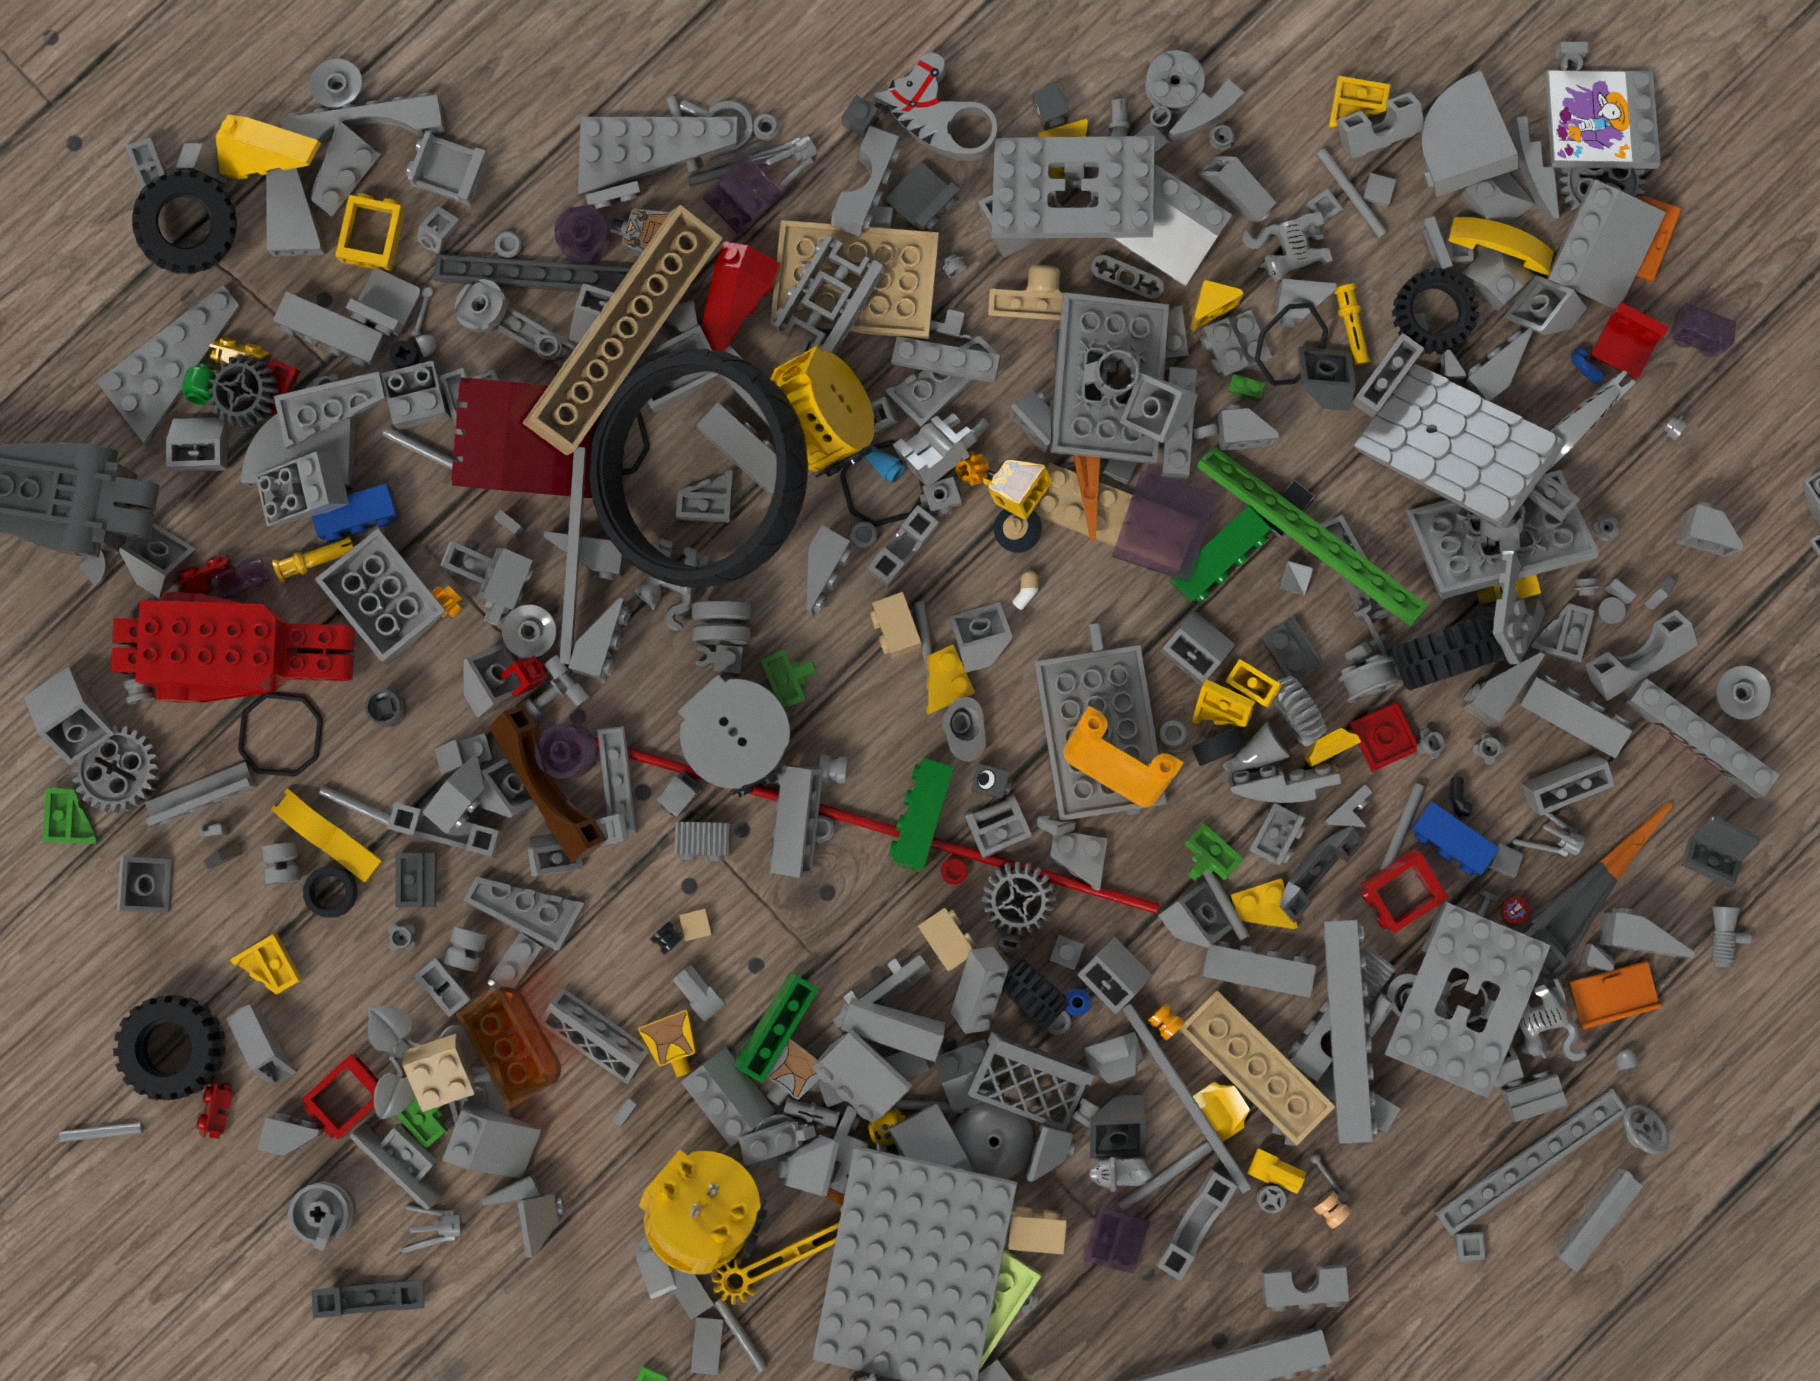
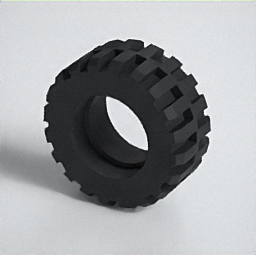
M190 170L165 172L162 176L155 177L140 191L134 204L132 227L139 248L156 266L163 270H169L171 273L189 275L211 269V267L218 264L225 257L235 239L237 229L236 211L234 204L232 205L229 199L230 196L214 179L211 180L205 174L199 172L193 173ZM180 197L191 198L201 203L207 210L210 217V231L200 244L194 247L181 248L171 244L163 237L159 229V214L162 208L173 199Z
M1488 616L1479 617L1395 646L1393 655L1404 687L1410 691L1502 660L1504 652L1493 635V620Z
M172 995L150 998L143 1001L142 1005L133 1007L129 1011L130 1016L124 1017L119 1024L122 1027L121 1032H116L114 1040L118 1041V1048H113V1057L118 1056L119 1063L115 1065L117 1071L123 1072L125 1075L122 1080L127 1085H133L135 1087L134 1091L139 1095L145 1094L148 1095L149 1099H163L164 1101L189 1097V1095L203 1090V1086L206 1084H210L215 1078V1071L221 1069L223 1063L220 1061V1057L225 1055L226 1047H222L221 1039H225L224 1031H219L218 1029L220 1021L217 1016H211V1009L206 1005L198 1004L199 1001L193 998ZM164 1022H176L182 1025L189 1033L192 1041V1055L188 1064L181 1071L171 1074L159 1071L152 1064L147 1049L152 1031L156 1026Z

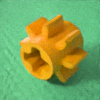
M974 451L968 452L970 457L964 461L961 459L956 465V473L962 480V483L970 482L971 486L979 484L981 479L987 478L986 471L989 469L987 460L982 457L983 454L975 455Z
M438 585L431 592L446 611L442 615L443 618L448 613L454 617L462 609L458 605L462 598L449 585L444 590Z

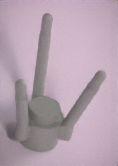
M806 135L801 139L798 137L789 143L753 154L749 159L789 148V150L766 161L767 165H771L790 155L794 157L796 162L802 161L780 183L781 187H785L806 166L813 163L811 157L815 156L817 151L811 139Z
M1549 812L1544 815L1564 830L1559 831L1547 824L1543 825V829L1558 836L1556 844L1560 847L1513 839L1512 841L1516 845L1558 853L1566 857L1568 853L1574 856L1579 854L1584 845L1585 837L1578 834V830L1568 826Z
M406 1205V1209L410 1211L443 1216V1218H438V1225L410 1228L411 1233L438 1231V1234L443 1236L401 1249L402 1253L445 1241H455L456 1236L462 1235L461 1214L454 1215V1210L433 1208L426 1210L422 1206Z

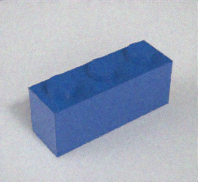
M388 484L348 494L349 505L312 516L317 537L326 540V542L340 540L343 534L352 532V535L365 533L368 531V527L378 525L379 528L394 524L393 520L400 518L392 488Z
M1434 802L1426 804L1409 829L1415 833L1413 837L1426 846L1428 843L1437 848L1436 854L1447 861L1450 859L1460 864L1458 869L1470 877L1473 874L1476 876L1482 875L1500 849Z

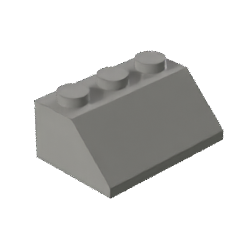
M850 1030L830 1044L812 1066L822 1081L829 1083L837 1091L840 1098L854 1106L858 1114L871 1123L882 1117L912 1086L853 1030Z
M725 1047L681 1081V1083L732 1147L739 1141V1137L749 1134L762 1120L771 1116L776 1110L752 1079L734 1066L736 1059Z

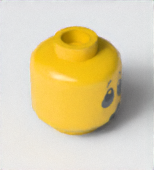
M892 1108L876 1121L869 1122L868 1127L873 1142L878 1143L882 1147L895 1145L888 1128L908 1118L906 1114L902 1115L897 1108Z

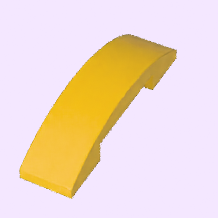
M1454 217L1448 239L1452 243L1474 249L1476 244L1524 260L1523 267L1545 275H1548L1550 272L1554 251L1536 237L1510 225L1481 218Z

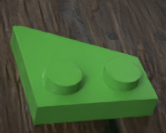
M46 788L43 842L98 843L75 789Z

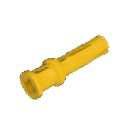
M1355 283L1336 287L1333 294H1336L1340 308L1338 315L1344 319L1348 342L1353 356L1354 366H1360L1370 363L1359 316L1362 307L1358 305L1355 289L1357 286ZM1345 295H1348L1349 305H1347ZM1354 328L1356 329L1360 349H1357L1353 332Z
M349 536L304 554L302 552H295L292 557L280 561L275 559L272 561L280 583L285 582V578L299 573L302 575L307 574L306 572H308L309 568L344 556L354 546Z

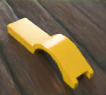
M287 788L284 791L286 796L278 806L273 805L271 810L297 833L322 849L359 879L367 883L383 861L341 828L318 814L297 794Z

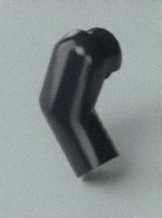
M1461 777L1451 778L1450 799L1454 813L1458 817H1469L1472 813V804L1464 802V779Z

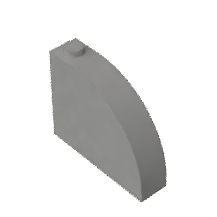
M1482 71L1468 75L1446 89L1434 102L1425 119L1422 132L1423 160L1426 170L1424 179L1428 189L1433 188L1436 197L1518 169V153Z
M277 413L260 428L250 443L242 466L241 483L246 487H258L255 475L319 451L337 453L345 488L353 489L356 415L287 450Z

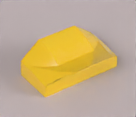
M1340 728L1317 739L1315 744H1311L1306 753L1305 760L1310 768L1361 741L1358 735Z
M1213 1081L1192 1095L1222 1143L1245 1128L1244 1121L1250 1108L1234 1085H1219Z

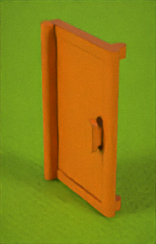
M1643 195L1642 197H1636L1666 212L1636 274V277L1645 279L1646 282L1650 283L1655 280L1682 209Z
M1647 960L1570 981L1568 984L1581 1029L1591 1028L1662 1007V1004L1658 1001Z

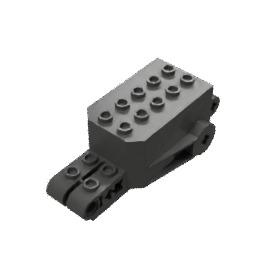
M73 442L0 444V532L60 553L87 558H99L100 549L119 552L120 547L125 544L126 536L150 539L154 514L131 508L155 510L160 485L137 480V474L116 463L118 451L114 449Z

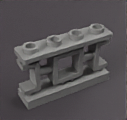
M827 235L825 240L821 239L814 250L815 257L811 263L807 262L800 274L802 279L797 286H792L787 295L789 301L784 309L779 308L773 322H775L774 327L776 331L785 334L789 338L796 327L816 337L811 349L818 346L822 352L826 351L836 355L885 273L883 264L875 260L872 261L866 256L859 267L839 257L844 247L840 241L834 240L832 236ZM827 256L830 261L839 265L833 277L821 270L819 271ZM849 271L860 278L865 274L854 294L851 287L842 283ZM823 281L844 292L832 313L811 302ZM800 302L804 307L813 311L806 323L794 316L792 317ZM822 317L834 324L836 323L828 338L824 333L815 329Z

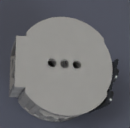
M716 675L677 710L684 718L680 722L679 730L683 754L691 768L704 780L719 787L732 789L730 790L732 795L738 794L739 797L753 792L752 786L760 782L766 786L779 779L777 774L782 773L779 768L773 769L780 761L785 747L789 744L790 728L784 708L769 690L757 683L744 679H727L724 682L719 675Z

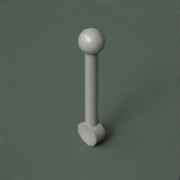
M426 287L422 291L424 296L415 330L411 332L413 340L421 336L420 329L428 300L433 297V290L430 287Z
M1318 1153L1312 1154L1310 1157L1311 1162L1317 1164L1339 1196V1201L1346 1202L1348 1194L1340 1189L1321 1162V1156Z

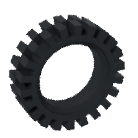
M1434 268L1432 272L1426 269L1421 274L1419 272L1416 273L1399 290L1398 296L1393 302L1395 308L1392 310V316H1396V320L1393 323L1395 327L1399 326L1400 328L1399 336L1402 333L1407 335L1426 349L1425 354H1431L1433 351H1436V354H1442L1446 350L1452 351L1470 336L1471 331L1476 327L1477 323L1475 321L1479 318V312H1476L1479 303L1473 300L1476 296L1475 291L1469 292L1467 289L1470 286L1468 281L1463 284L1459 281L1462 276L1456 274L1453 277L1451 276L1452 271L1448 269L1443 273L1440 272L1441 268ZM1438 289L1451 296L1458 308V320L1454 329L1447 333L1434 334L1420 327L1413 315V302L1416 295L1424 290Z

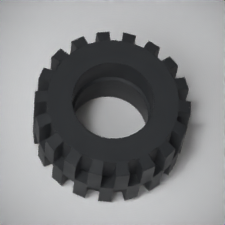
M1018 958L1008 969L1002 991L1043 1028H1048L1069 1005L1068 999L1025 959Z

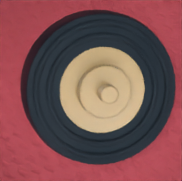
M1003 509L994 523V535L997 542L1004 549L1014 553H1022L1033 548L1039 541L1042 533L1040 517L1034 510L1027 520H1024Z

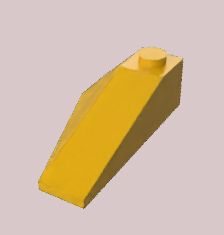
M227 115L216 135L219 174L222 177L246 179L249 177V174L258 172L260 175H265L271 169L281 168L285 171L309 166L321 143L316 139L248 117Z

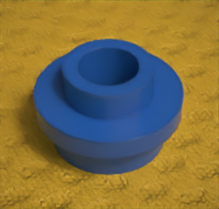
M1073 989L1065 995L1069 1002L1065 1010L1069 1014L1081 1016L1089 1010L1091 1000L1085 991ZM1076 997L1082 1000V1005L1079 1008H1075L1072 1005V1000Z

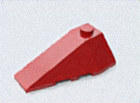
M724 241L715 263L701 327L712 351L724 352L742 329L741 324L749 314L753 315L758 308L756 306L764 294L768 295L773 289L781 268L779 262L748 245Z

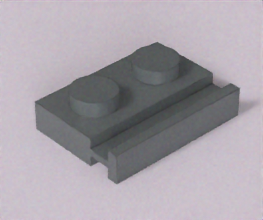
M1294 617L1260 638L1285 678L1292 676L1297 679L1323 662Z
M396 853L395 907H436L437 853Z

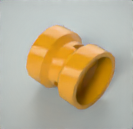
M1166 1002L1147 1019V1022L1152 1027H1156L1160 1031V1036L1165 1041L1173 1036L1185 1023L1179 1016H1175L1172 1013V1008Z

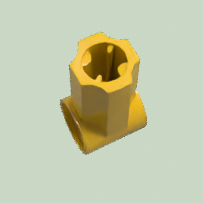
M1258 1148L1247 1174L1267 1183L1272 1182L1288 1191L1298 1193L1305 1180L1306 1172L1280 1161L1279 1157Z

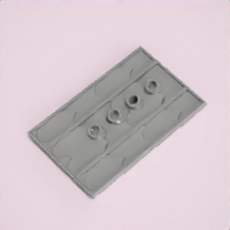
M1414 363L1354 447L1358 452L1505 529L1565 443L1561 438L1555 436L1554 433L1526 421L1523 417L1489 402L1478 394Z

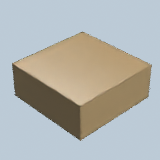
M706 909L679 915L685 941L712 935Z

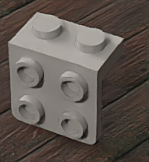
M376 268L372 271L358 301L350 298L346 309L352 314L351 318L364 325L366 322L375 325L374 329L384 335L389 336L392 333L400 337L421 295V290L411 283Z

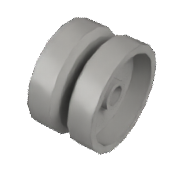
M708 601L692 604V618L697 622L709 623L699 624L692 628V643L703 645H744L751 643V629L745 625L734 624L744 623L751 619L750 604L732 601Z
M329 1180L316 1182L298 1191L292 1199L288 1211L289 1224L295 1235L304 1242L311 1244L315 1242L325 1217L320 1214V1208L322 1212H326V1215L329 1213L337 1216L327 1243L344 1235L352 1226L356 1214L355 1200L349 1190L340 1183Z

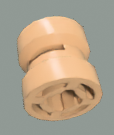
M1334 1190L1325 1194L1313 1206V1209L1319 1215H1323L1326 1218V1223L1331 1229L1340 1225L1352 1212L1346 1204H1342L1339 1201V1196Z

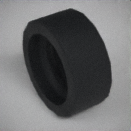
M1235 727L1202 741L1191 748L1199 766H1203L1247 745L1239 727Z
M322 867L314 870L307 877L303 886V899L306 906L314 914L327 918L339 917L346 914L354 906L357 899V885L354 878L347 871L338 867ZM327 876L339 878L346 888V896L343 902L334 908L321 906L315 898L317 883Z

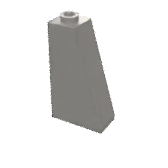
M300 167L285 171L281 168L269 170V173L266 174L267 251L273 257L326 255Z
M851 998L849 1005H843L838 1019L843 1021L841 1030L847 1032L853 1030L858 1036L933 1062L936 1060L944 1038L945 1023L942 1021Z

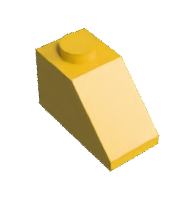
M1241 659L1238 660L1225 681L1266 708L1269 707L1282 687L1280 683Z

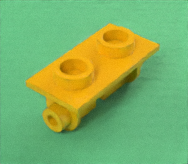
M222 337L210 344V347L216 348L211 353V360H215L216 364H220V362L229 364V357L238 359L239 355L247 356V358L253 356L258 361H262L263 358L270 355V352L263 351L261 346L255 344H246V346L236 344V340Z

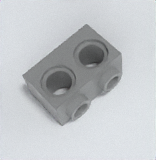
M434 958L415 975V978L449 1018L455 1017L475 1000L441 958Z

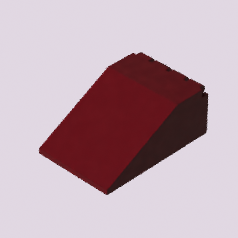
M461 377L458 402L468 403L467 408L457 407L455 429H465V435L455 434L453 456L463 457V462L453 461L452 486L571 496L574 452L565 455L523 424L548 386ZM601 414L578 445V447L587 448L584 498H592L589 479V458L593 436Z

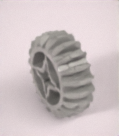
M1292 676L1277 681L1282 687L1273 699V703L1295 738L1307 747L1315 744L1317 739L1327 735L1325 721L1302 684Z
M1019 861L1015 863V870H1011V866L1007 863L1005 864V874L997 868L995 873L998 879L993 876L988 877V881L993 887L987 885L983 889L986 893L991 894L982 897V902L991 903L984 907V912H994L989 917V921L994 922L1000 919L997 928L1000 930L1004 924H1007L1008 934H1011L1013 927H1018V935H1022V927H1026L1028 933H1033V923L1039 929L1043 926L1039 918L1046 921L1050 919L1049 914L1045 910L1054 911V905L1047 903L1055 900L1054 894H1047V892L1054 889L1053 884L1044 885L1049 879L1047 874L1038 878L1041 872L1039 867L1033 873L1029 872L1031 863L1026 864L1025 870H1020L1021 864ZM1016 878L1027 879L1033 882L1037 888H1023ZM1008 880L1010 894L1003 897V900L997 901L996 894L998 889ZM1015 888L1017 893L1025 895L1023 898V909L1021 904H1017V901L1013 902ZM1041 895L1042 901L1038 910L1029 916L1027 904L1034 900L1035 897ZM1001 909H1015L1022 919L1009 917Z

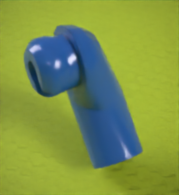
M1582 347L1576 348L1575 352L1571 354V362L1584 376L1598 384L1603 379L1604 373L1586 360L1589 357V352Z

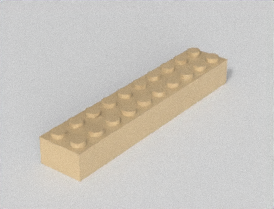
M679 205L673 209L528 414L523 424L565 455L573 453L718 246L722 237L683 206Z

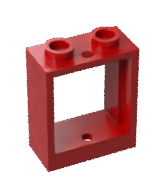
M1414 849L1360 883L1364 891L1361 893L1363 900L1369 907L1373 906L1377 912V915L1374 916L1377 923L1383 930L1388 929L1393 933H1396L1448 899L1422 853ZM1412 867L1430 897L1396 919H1393L1376 890Z
M356 1053L350 1054L302 1098V1101L306 1104L303 1106L306 1112L313 1118L318 1117L324 1124L322 1126L323 1131L332 1139L334 1137L337 1140L344 1138L375 1109L373 1098L340 1128L315 1100L322 1091L347 1069L353 1073L374 1097L379 1079Z

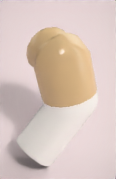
M1029 570L1023 573L1020 593L1012 601L1020 610H1023L1038 592L1039 577L1034 571Z

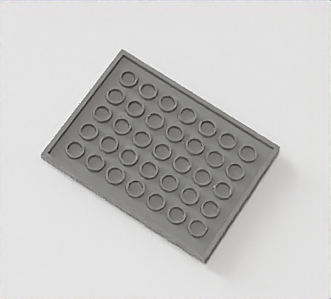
M855 1146L812 1360L867 1373L875 1372L876 1375L902 1381H977L1018 1182Z

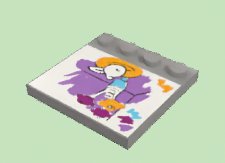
M1547 70L1545 81L1551 167L1659 168L1661 162L1653 71Z

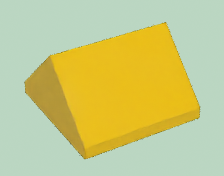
M1204 280L1191 320V331L1197 330L1237 307L1244 295L1242 290Z

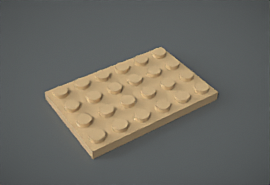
M781 220L777 262L781 264V268L774 284L771 326L775 324L773 319L779 308L784 309L789 301L787 295L793 285L797 286L802 279L800 274L807 262L811 263L815 257L814 250L821 239L825 240L826 236L830 235L844 246L839 257L859 267L866 256L872 261L875 260L883 264L885 273L849 333L929 339L939 232L870 227L869 230L864 228L861 237L831 227V224ZM827 256L819 271L821 270L833 277L839 265L830 261ZM849 271L842 283L851 287L854 294L865 274L860 278ZM823 281L811 302L832 313L844 292ZM800 302L792 317L794 316L806 323L813 311L804 307ZM822 317L816 329L832 331L836 323L834 324Z

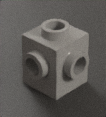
M953 477L944 480L939 478L928 488L922 486L923 494L919 495L924 510L929 509L930 515L937 514V517H943L953 513V508L961 506V499ZM942 495L944 498L937 499L935 496Z

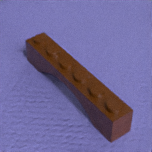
M524 704L504 711L489 726L490 731L571 863L591 855L607 840L594 818L573 805L554 782L541 752L537 726Z

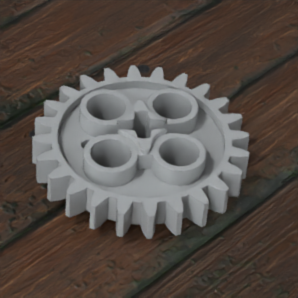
M1562 167L1559 173L1565 177L1557 181V184L1565 186L1558 192L1559 195H1567L1563 205L1569 203L1573 205L1569 213L1578 210L1584 197L1580 192V186L1589 187L1591 180L1600 181L1598 179L1602 178L1604 179V184L1637 198L1636 196L1642 197L1645 191L1639 187H1643L1646 184V180L1639 179L1645 173V170L1634 168H1598L1597 171H1592L1589 168ZM1613 169L1621 170L1624 178L1615 177ZM1582 174L1585 178H1580L1579 175Z
M114 725V735L75 761L79 765L72 768L71 771L78 774V777L74 778L72 782L81 784L76 792L85 794L82 799L87 803L92 801V807L97 809L101 806V810L104 812H108L111 807L112 812L119 813L120 806L128 812L130 811V803L137 807L140 806L138 798L149 799L145 792L146 790L155 791L151 781H159L160 778L153 774L155 771L161 770V767L153 763L159 760L160 756L151 754L156 747L152 744L147 745L150 740L146 736L141 737V732L137 730L131 733V728L127 726L121 732L120 727ZM112 746H116L115 754L111 757H108V749ZM98 757L132 774L136 777V780H129L98 763L96 759ZM134 758H138V766L131 770V761ZM102 769L101 778L94 781V773ZM124 781V790L120 793H117V785L120 782Z

